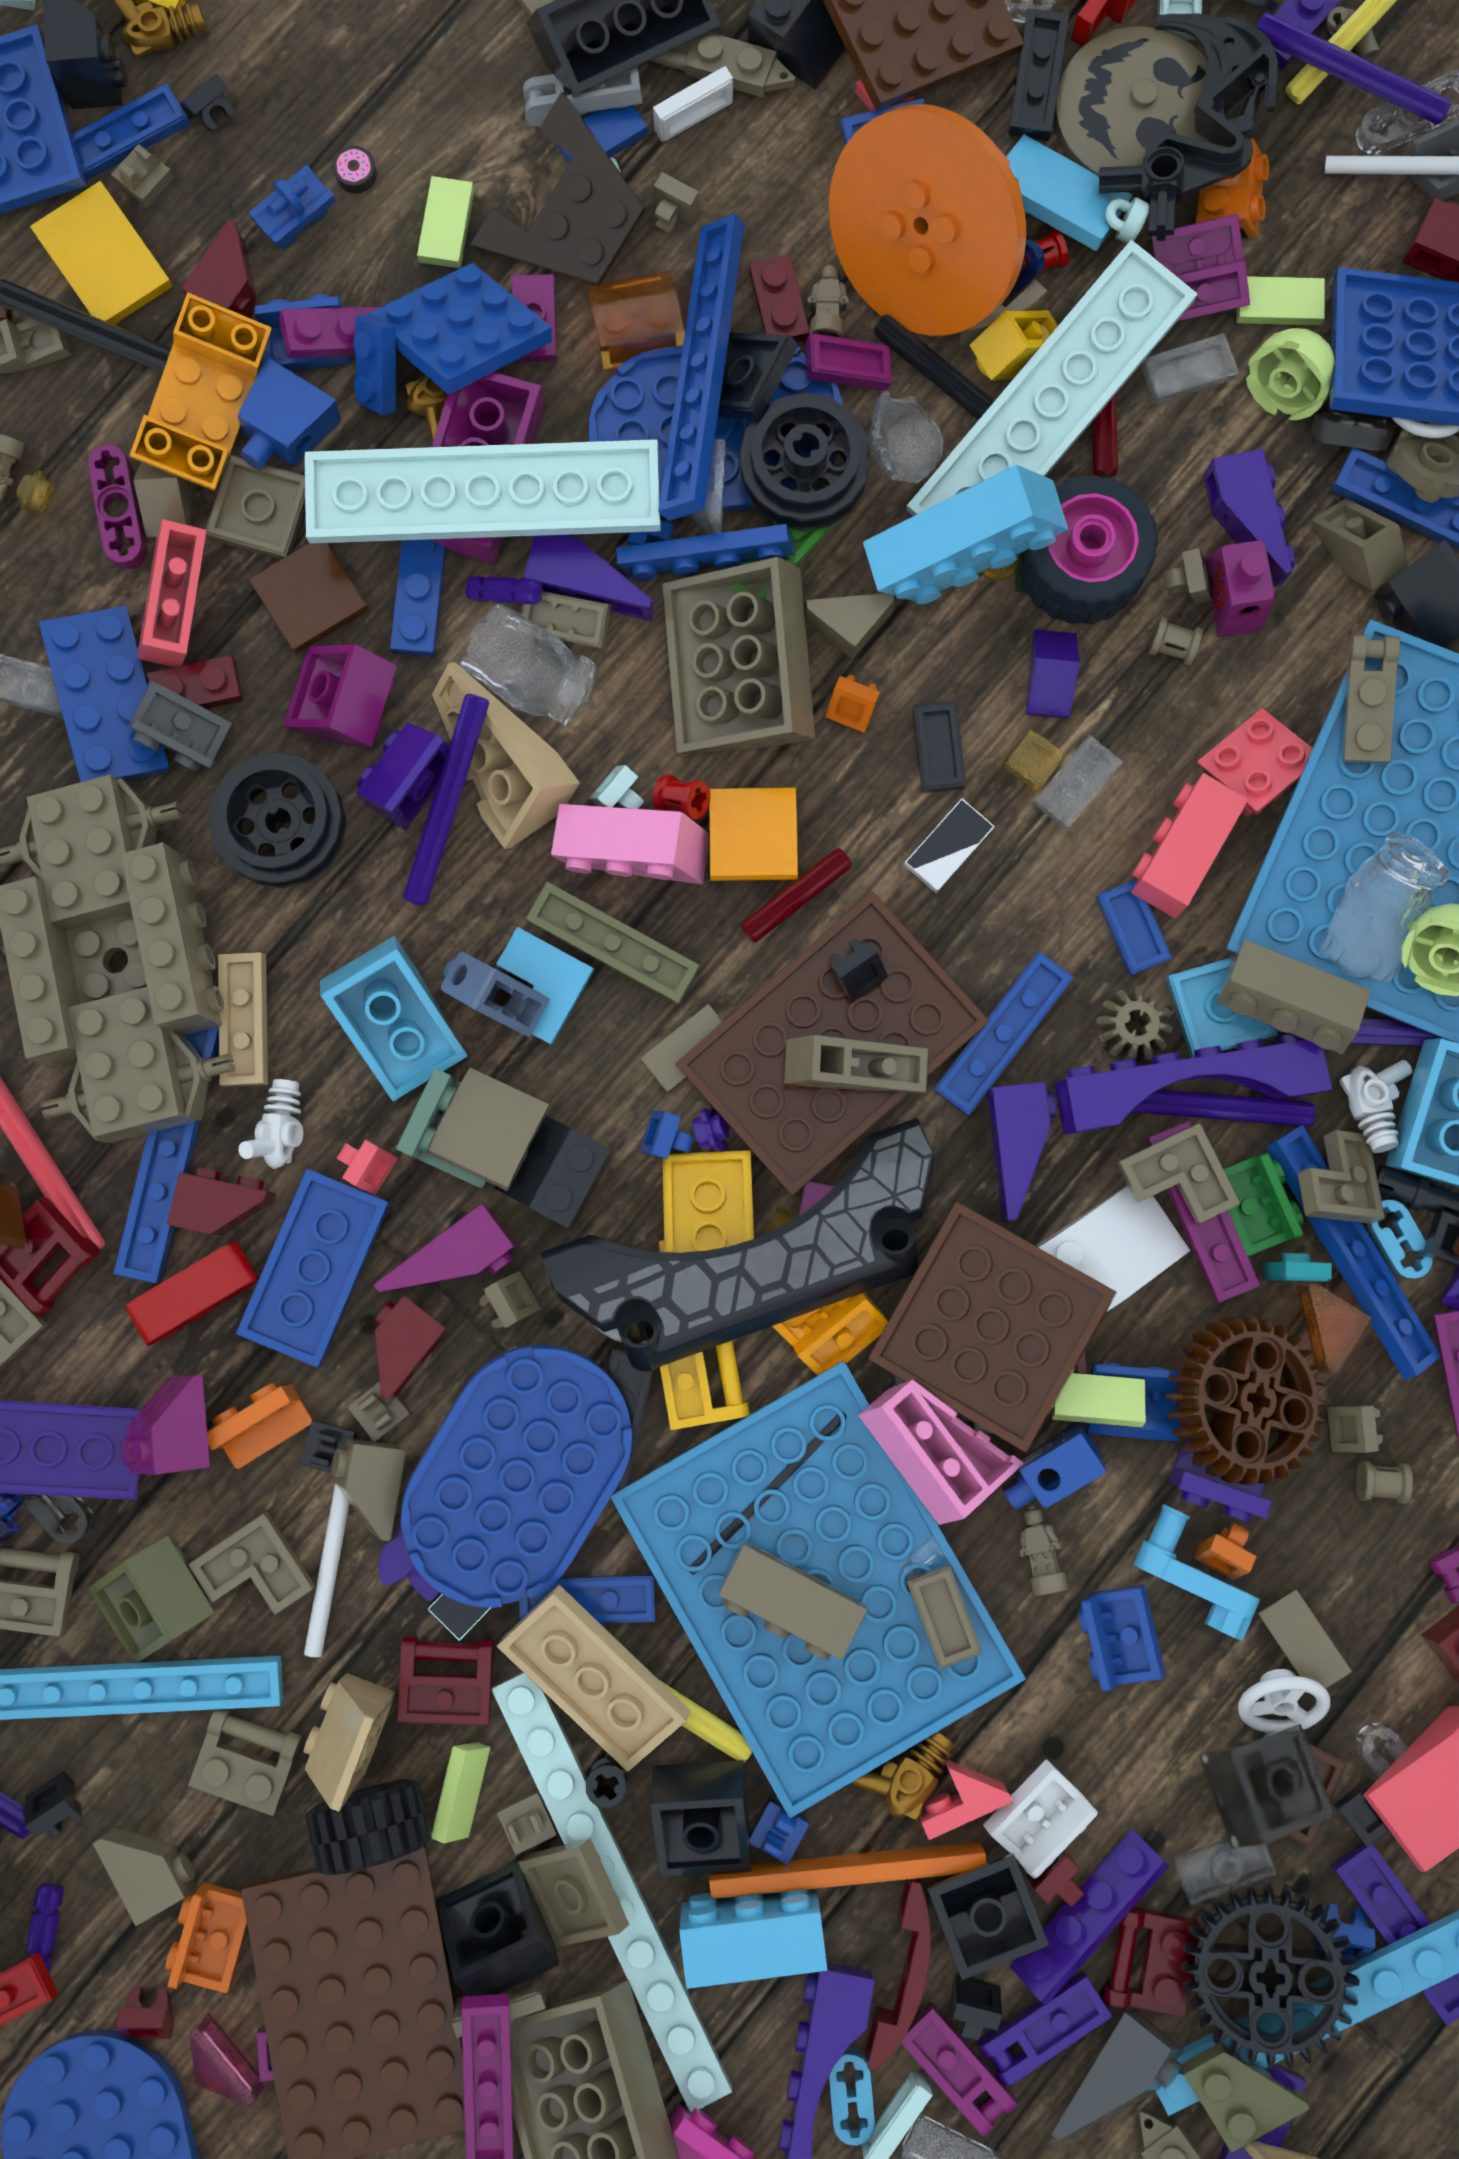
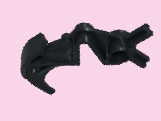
M1200 13L1156 15L1155 30H1174L1193 36L1204 49L1208 62V74L1202 92L1194 107L1195 131L1210 143L1165 131L1146 148L1142 165L1100 167L1099 193L1142 191V199H1145L1150 205L1148 235L1157 236V241H1166V236L1174 235L1176 204L1182 200V197L1225 179L1234 178L1251 163L1253 155L1251 139L1254 134L1253 120L1260 103V92L1265 90V108H1267V113L1275 112L1278 60L1269 38L1262 31L1240 19ZM1233 43L1231 46H1226L1225 44ZM1252 90L1251 95L1246 99L1241 116L1235 119H1226L1225 113Z

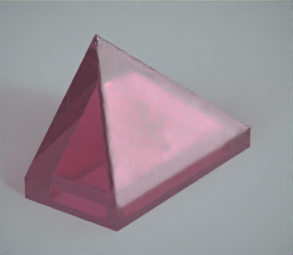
M207 2012L189 2033L195 2085L250 2106L259 2097L266 2085V2081L260 2082L257 2070L212 2015Z

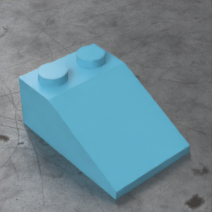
M395 935L320 980V996L392 1101L397 1100L428 1081L434 1068L445 1071L468 1057L467 1052L419 971Z

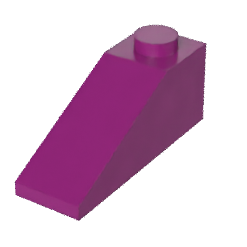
M480 1204L376 1282L374 1287L378 1292H390L481 1275L488 1270L492 1275H495L514 1261L510 1253L518 1247L488 1206Z

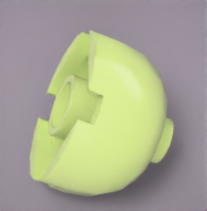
M1291 328L1274 333L1250 358L1248 366L1250 365V374L1246 378L1247 387L1254 400L1265 411L1276 415L1277 409L1285 414H1291L1288 418L1289 420H1300L1310 417L1321 408L1329 397L1335 365L1334 352L1319 334L1308 329Z
M1455 903L1430 908L1420 915L1412 924L1402 944V963L1405 969L1409 965L1411 971L1416 974L1414 981L1421 987L1440 995L1459 996V904Z

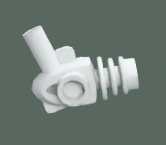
M1401 1060L1377 1074L1368 1067L1357 1066L1351 1070L1350 1074L1339 1080L1340 1085L1348 1096L1350 1111L1355 1120H1361L1358 1128L1364 1130L1363 1135L1368 1137L1366 1143L1371 1146L1373 1153L1385 1152L1399 1145L1397 1139L1399 1132L1393 1130L1396 1124L1392 1122L1396 1116L1390 1112L1394 1110L1392 1101L1399 1097V1091L1395 1083L1412 1074V1068L1406 1060Z
M285 1079L273 1080L269 1093L275 1096L267 1098V1101L272 1104L264 1105V1110L271 1113L263 1114L262 1120L257 1123L255 1139L244 1141L239 1145V1154L242 1158L249 1159L263 1156L265 1162L272 1169H277L291 1163L294 1147H298L303 1140V1127L300 1121L291 1116L301 1114L300 1109L292 1107L300 1105L299 1100L293 1099L301 1096L299 1092L300 1083Z

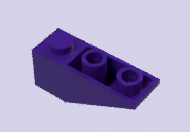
M1263 449L1213 458L1203 475L1212 516L1237 544L1258 540L1264 541L1272 584L1275 588L1281 587L1294 569L1295 557L1291 545L1285 543L1282 530L1285 526V514L1280 503L1276 504L1273 492L1275 472L1272 464L1266 462Z

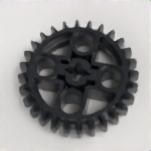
M1248 1881L1246 1882L1247 1896L1241 1898L1233 1887H1229L1231 1902L1225 1905L1218 1896L1212 1897L1217 1912L1212 1915L1209 1911L1201 1908L1199 1915L1206 1925L1204 1928L1195 1924H1190L1189 1926L1190 1934L1198 1939V1942L1185 1941L1183 1943L1184 1952L1193 1956L1194 1960L1182 1961L1181 1970L1195 1975L1194 1978L1183 1982V1988L1185 1992H1198V1995L1190 2000L1189 2007L1191 2011L1205 2009L1206 2012L1199 2020L1201 2028L1206 2029L1215 2024L1217 2027L1213 2033V2041L1218 2045L1226 2037H1229L1231 2039L1229 2051L1233 2057L1237 2055L1243 2046L1247 2048L1248 2061L1251 2065H1254L1258 2052L1265 2053L1270 2069L1274 2068L1276 2054H1283L1288 2068L1293 2067V2053L1300 2051L1301 2056L1307 2063H1311L1312 2059L1309 2049L1311 2045L1315 2044L1320 2051L1327 2054L1328 2049L1324 2036L1328 2033L1338 2041L1342 2038L1335 2022L1339 2020L1340 2022L1351 2024L1352 2018L1342 2008L1343 2004L1357 2006L1358 2004L1357 1997L1347 1991L1346 1987L1359 1986L1360 1980L1358 1976L1345 1970L1357 1966L1356 1957L1352 1954L1341 1955V1951L1347 1949L1351 1944L1349 1938L1346 1935L1333 1937L1340 1928L1339 1921L1333 1918L1323 1923L1321 1920L1325 1916L1326 1908L1322 1903H1319L1310 1911L1308 1909L1310 1900L1308 1893L1302 1892L1297 1901L1291 1900L1290 1885L1284 1884L1280 1896L1274 1895L1270 1881H1265L1263 1894H1256L1252 1883ZM1264 1913L1276 1914L1282 1920L1281 1928L1275 1934L1266 1935L1261 1933L1256 1928V1921L1259 1916ZM1247 1915V1945L1215 1943L1217 1937L1227 1925L1237 1918ZM1290 1918L1297 1920L1307 1927L1318 1939L1325 1952L1292 1949ZM1255 1948H1260V1952H1255ZM1279 1949L1284 1950L1285 1956L1279 1954ZM1271 1958L1276 1972L1279 1974L1274 1975L1271 1986L1267 1988L1261 1972H1265L1266 1964H1268V1960ZM1216 1959H1225L1231 1962L1235 1969L1232 1976L1228 1979L1218 1980L1210 1975L1208 1967ZM1241 1960H1248L1247 1971L1250 1984L1243 1982L1244 1974ZM1288 1962L1295 1964L1294 1971L1298 1987L1292 1986L1293 1979ZM1317 1966L1326 1968L1331 1973L1327 1985L1320 1988L1311 1987L1305 1982V1975L1308 1970ZM1254 1992L1260 1993V1997H1256ZM1215 1995L1220 1997L1246 1998L1249 2028L1246 2029L1235 2022L1220 2006ZM1279 1995H1284V1999H1280ZM1293 2002L1324 2005L1318 2016L1311 2023L1293 2033ZM1265 2013L1277 2014L1282 2018L1283 2024L1277 2032L1265 2033L1257 2026L1260 2016Z

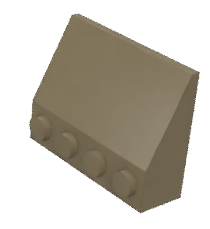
M774 557L662 583L677 754L772 747L815 739L800 567L779 557ZM741 584L751 593L745 591L737 593L729 585ZM765 585L767 596L764 599L756 596Z
M629 1980L546 2005V2009L517 2018L510 2025L512 2113L525 2159H680Z

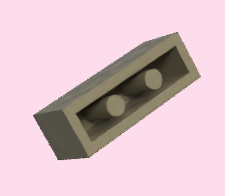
M1244 939L1230 964L1217 1004L1231 1009L1236 1014L1249 1016L1269 1024L1278 1031L1291 1033L1311 1041L1320 1048L1343 1054L1359 1030L1371 990Z
M746 1540L742 1541L719 1587V1596L725 1598L723 1606L743 1617H747L749 1612L754 1613L766 1620L763 1626L767 1630L785 1639H788L791 1633L807 1641L804 1648L827 1661L831 1655L841 1660L843 1659L867 1612L864 1602Z

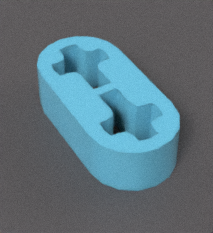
M1382 1200L1383 1211L1385 1213L1394 1212L1396 1215V1219L1391 1224L1398 1236L1395 1237L1389 1227L1380 1228L1378 1222L1373 1224L1364 1223L1369 1235L1394 1275L1405 1279L1423 1277L1430 1271L1433 1264V1258L1422 1254L1426 1243L1423 1235L1402 1203L1396 1200ZM1400 1242H1402L1408 1252L1416 1251L1419 1257L1414 1260L1415 1269L1411 1266L1403 1267L1400 1261L1405 1258V1253L1399 1244Z
M849 2046L833 2067L829 2075L835 2134L847 2145L857 2146L864 2144L870 2139L874 2132L875 2118L870 2069L867 2068L866 2057L861 2050ZM845 2062H853L856 2070H862L854 2075L855 2089H846L844 2074L837 2073L844 2070ZM856 2102L859 2118H866L859 2120L857 2129H850L847 2121H841L848 2119V2103Z

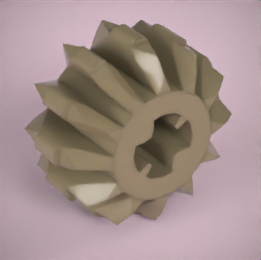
M1135 988L1130 998L1124 990H1120L1115 993L1116 1003L1106 1000L1101 1005V1008L1108 1016L1098 1017L1095 1024L1102 1028H1108V1031L1100 1035L1098 1041L1099 1043H1105L1110 1039L1113 1041L1114 1045L1108 1052L1111 1057H1115L1124 1049L1125 1060L1136 1059L1138 1052L1144 1061H1148L1153 1057L1152 1048L1161 1051L1166 1047L1167 1044L1159 1035L1171 1033L1172 1026L1160 1023V1019L1169 1015L1170 1011L1168 1008H1162L1159 1011L1155 1010L1154 1006L1159 1000L1158 995L1153 994L1143 1002V991L1141 988ZM1130 1016H1132V1021L1138 1018L1142 1023V1027L1137 1031V1036L1135 1035L1136 1030L1129 1033L1125 1027V1024L1131 1020Z

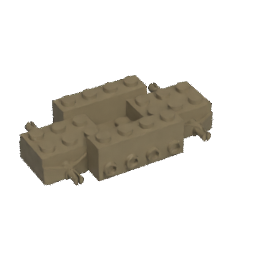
M112 775L28 796V810L20 833V841L15 845L0 848V868L23 861L32 868L38 877L34 876L0 885V928L25 1059L54 1069L76 1064L66 1096L41 1102V1108L46 1109L42 1110L45 1119H50L71 1113L77 1117L95 1140L108 1144L202 1120L208 1082L212 1081L211 1076L235 1071V1065L231 1064L234 1060L230 1053L210 1059L201 1058L185 1036L222 1026L219 1012L224 1010V1002L219 988L214 986L211 970L215 969V958L209 944H205L202 928L206 927L207 920L201 903L196 901L194 886L198 885V876L195 866L191 860H188L165 843L155 844L156 833L160 830L159 824L183 819V813L180 812L182 808L179 802L174 801L173 803L158 807L149 806L133 786L122 778L116 779ZM125 951L128 956L126 967L119 973H112L109 967L111 957L116 952Z

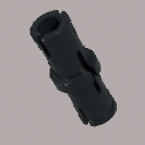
M1384 1165L1377 1167L1376 1172L1379 1173L1377 1180L1380 1194L1405 1202L1408 1205L1407 1208L1414 1211L1422 1208L1433 1213L1444 1211L1459 1217V1193L1431 1184L1430 1179L1423 1176L1414 1178L1386 1168Z

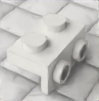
M1046 1759L1011 1795L1013 1802L999 1808L983 1826L1010 1854L1014 1853L1015 1858L1033 1879H1036L1086 1829L1098 1812L1079 1789Z

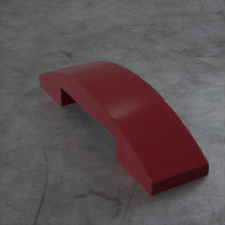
M919 1878L905 1880L897 1913L900 1927L911 1930L912 1933L894 2009L890 2010L875 2006L866 2043L865 2057L867 2068L875 2071L890 2058L907 2034L919 2008L927 1981L931 1952V1929L927 1902Z

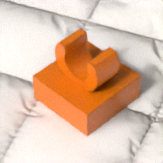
M851 674L846 678L840 676L835 685L825 718L865 733L880 691H877L876 684L871 683L867 687L854 682L855 676Z
M1233 1522L1229 1529L1222 1528L1219 1535L1215 1534L1201 1541L1193 1558L1227 1578L1235 1580L1250 1573L1257 1556L1243 1549L1248 1539L1249 1531Z

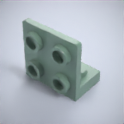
M434 1068L396 1149L476 1187L483 1188L487 1181L428 1154V1148L461 1083L451 1075Z

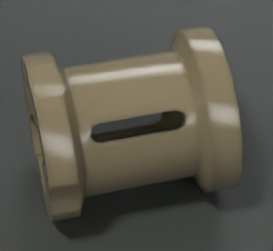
M1161 616L1153 635L1149 654L1155 656L1160 652L1183 659L1184 665L1191 666L1201 641L1203 628L1196 627L1194 630L1168 623V618Z
M1363 1460L1359 1462L1356 1471V1492L1359 1500L1368 1501L1372 1497L1396 1499L1397 1503L1400 1504L1409 1503L1413 1490V1477L1409 1464L1399 1463L1396 1467L1374 1466L1370 1461Z

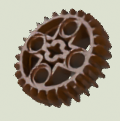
M1241 1316L1240 1318L1227 1317L1221 1319L1220 1322L1206 1324V1331L1192 1333L1195 1343L1181 1345L1187 1358H1176L1172 1361L1180 1369L1179 1375L1167 1377L1169 1381L1176 1384L1175 1392L1165 1396L1166 1399L1175 1401L1176 1410L1169 1412L1167 1416L1169 1418H1177L1180 1424L1173 1430L1172 1434L1187 1438L1180 1449L1185 1452H1195L1192 1463L1198 1466H1205L1206 1474L1220 1476V1480L1243 1485L1273 1483L1274 1478L1282 1479L1288 1477V1469L1301 1468L1299 1456L1307 1457L1313 1455L1307 1442L1321 1440L1320 1436L1314 1431L1315 1424H1324L1326 1422L1317 1414L1318 1407L1326 1406L1328 1403L1318 1399L1317 1390L1324 1388L1326 1384L1315 1382L1313 1376L1321 1367L1318 1365H1308L1307 1360L1311 1356L1312 1351L1309 1349H1298L1301 1337L1288 1336V1327L1282 1325L1274 1326L1273 1320ZM1227 1347L1224 1368L1215 1367L1213 1365L1214 1360ZM1255 1349H1256V1352H1257V1362H1256V1363H1255V1360H1254V1350H1255ZM1281 1374L1284 1377L1286 1388L1279 1386ZM1207 1380L1210 1384L1209 1395H1207L1205 1390V1384ZM1284 1406L1286 1407V1410H1287L1286 1418L1284 1417V1414H1283V1413H1284ZM1205 1412L1214 1414L1211 1429L1208 1425ZM1270 1431L1278 1432V1439L1268 1450ZM1237 1437L1239 1438L1240 1448L1238 1452L1236 1450Z

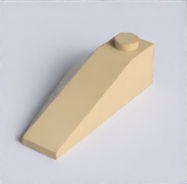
M456 662L448 663L432 696L450 740L452 739L465 695L475 694L489 700V707L466 780H474L481 801L476 805L482 819L504 849L512 848L557 817L559 804H567L580 782L560 755Z

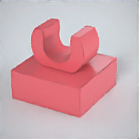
M365 1140L359 1150L345 1143L337 1159L349 1166L342 1177L343 1179L376 1196L398 1157Z

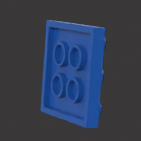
M474 263L461 267L369 313L396 326V350L448 395L552 342V327Z

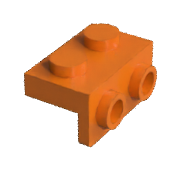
M1253 138L1251 139L1253 147L1252 160L1245 170L1234 178L1225 179L1199 190L1196 223L1237 213L1240 228L1244 230L1247 237H1258L1259 221L1264 220L1266 212L1262 189L1263 181H1267L1269 178V160L1266 154L1261 153Z
M273 1382L250 1396L253 1401L252 1405L240 1412L234 1406L212 1419L211 1422L214 1428L207 1432L210 1449L216 1450L223 1447L236 1469H240L310 1426L313 1418L293 1384L277 1388Z
M204 1882L193 1896L187 1895L182 1904L178 1923L183 1924L184 1928L180 1942H173L166 1960L165 1970L171 1971L167 1987L177 1989L182 1982L227 1994L233 1984L248 1929L242 1892Z

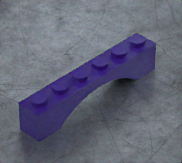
M1288 1034L1277 1037L1278 1044L1263 1046L1262 1039L1237 1043L1235 1044L1237 1051L1226 1053L1221 1052L1220 1046H1212L1194 1050L1195 1058L1180 1060L1178 1052L1152 1057L1153 1064L1137 1067L1136 1059H1130L1109 1064L1110 1071L1095 1073L1093 1066L1067 1070L1068 1078L1054 1083L1063 1134L1065 1136L1090 1132L1119 1125L1131 1110L1150 1094L1169 1084L1183 1080L1211 1079L1232 1082L1254 1090L1268 1099L1278 1100L1310 1096L1332 1090L1323 1048H1320L1311 1041Z
M827 1962L828 1971L815 1972V1974L807 1973L803 2002L810 2003L807 2022L799 2021L797 2027L795 2051L802 2052L799 2071H790L787 2100L794 2102L791 2120H782L778 2150L785 2151L784 2159H813V2126L821 2092L835 2064L849 2045L867 2029L875 1982L870 1970Z

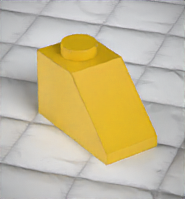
M1049 310L1004 311L969 346L977 357L976 363L978 368L991 381L1014 379L1058 325Z

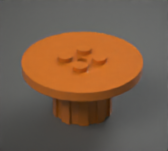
M925 104L906 105L889 110L863 125L842 150L835 165L829 191L831 235L839 261L853 287L863 300L882 317L885 314H889L910 332L928 336H944L965 331L992 314L1004 302L1014 287L1022 267L1026 246L1025 210L1018 178L1015 179L1009 166L1010 161L980 128L963 116L948 109Z

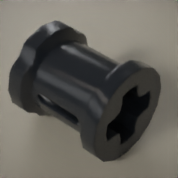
M604 1756L597 1759L592 1764L586 1781V1794L589 1800L601 1808H611L618 1805L623 1800L627 1790L628 1772L611 1757ZM601 1774L607 1779L613 1776L616 1777L613 1790L608 1785L598 1786Z

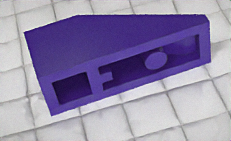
M573 534L534 536L523 578L540 581L543 585L542 591L611 604V612L652 621L654 614L652 599L581 540L574 538Z
M1046 1082L992 1087L987 1091L1002 1222L1018 1219L1051 1127L1050 1119L1056 1118L1054 1093L1047 1092Z

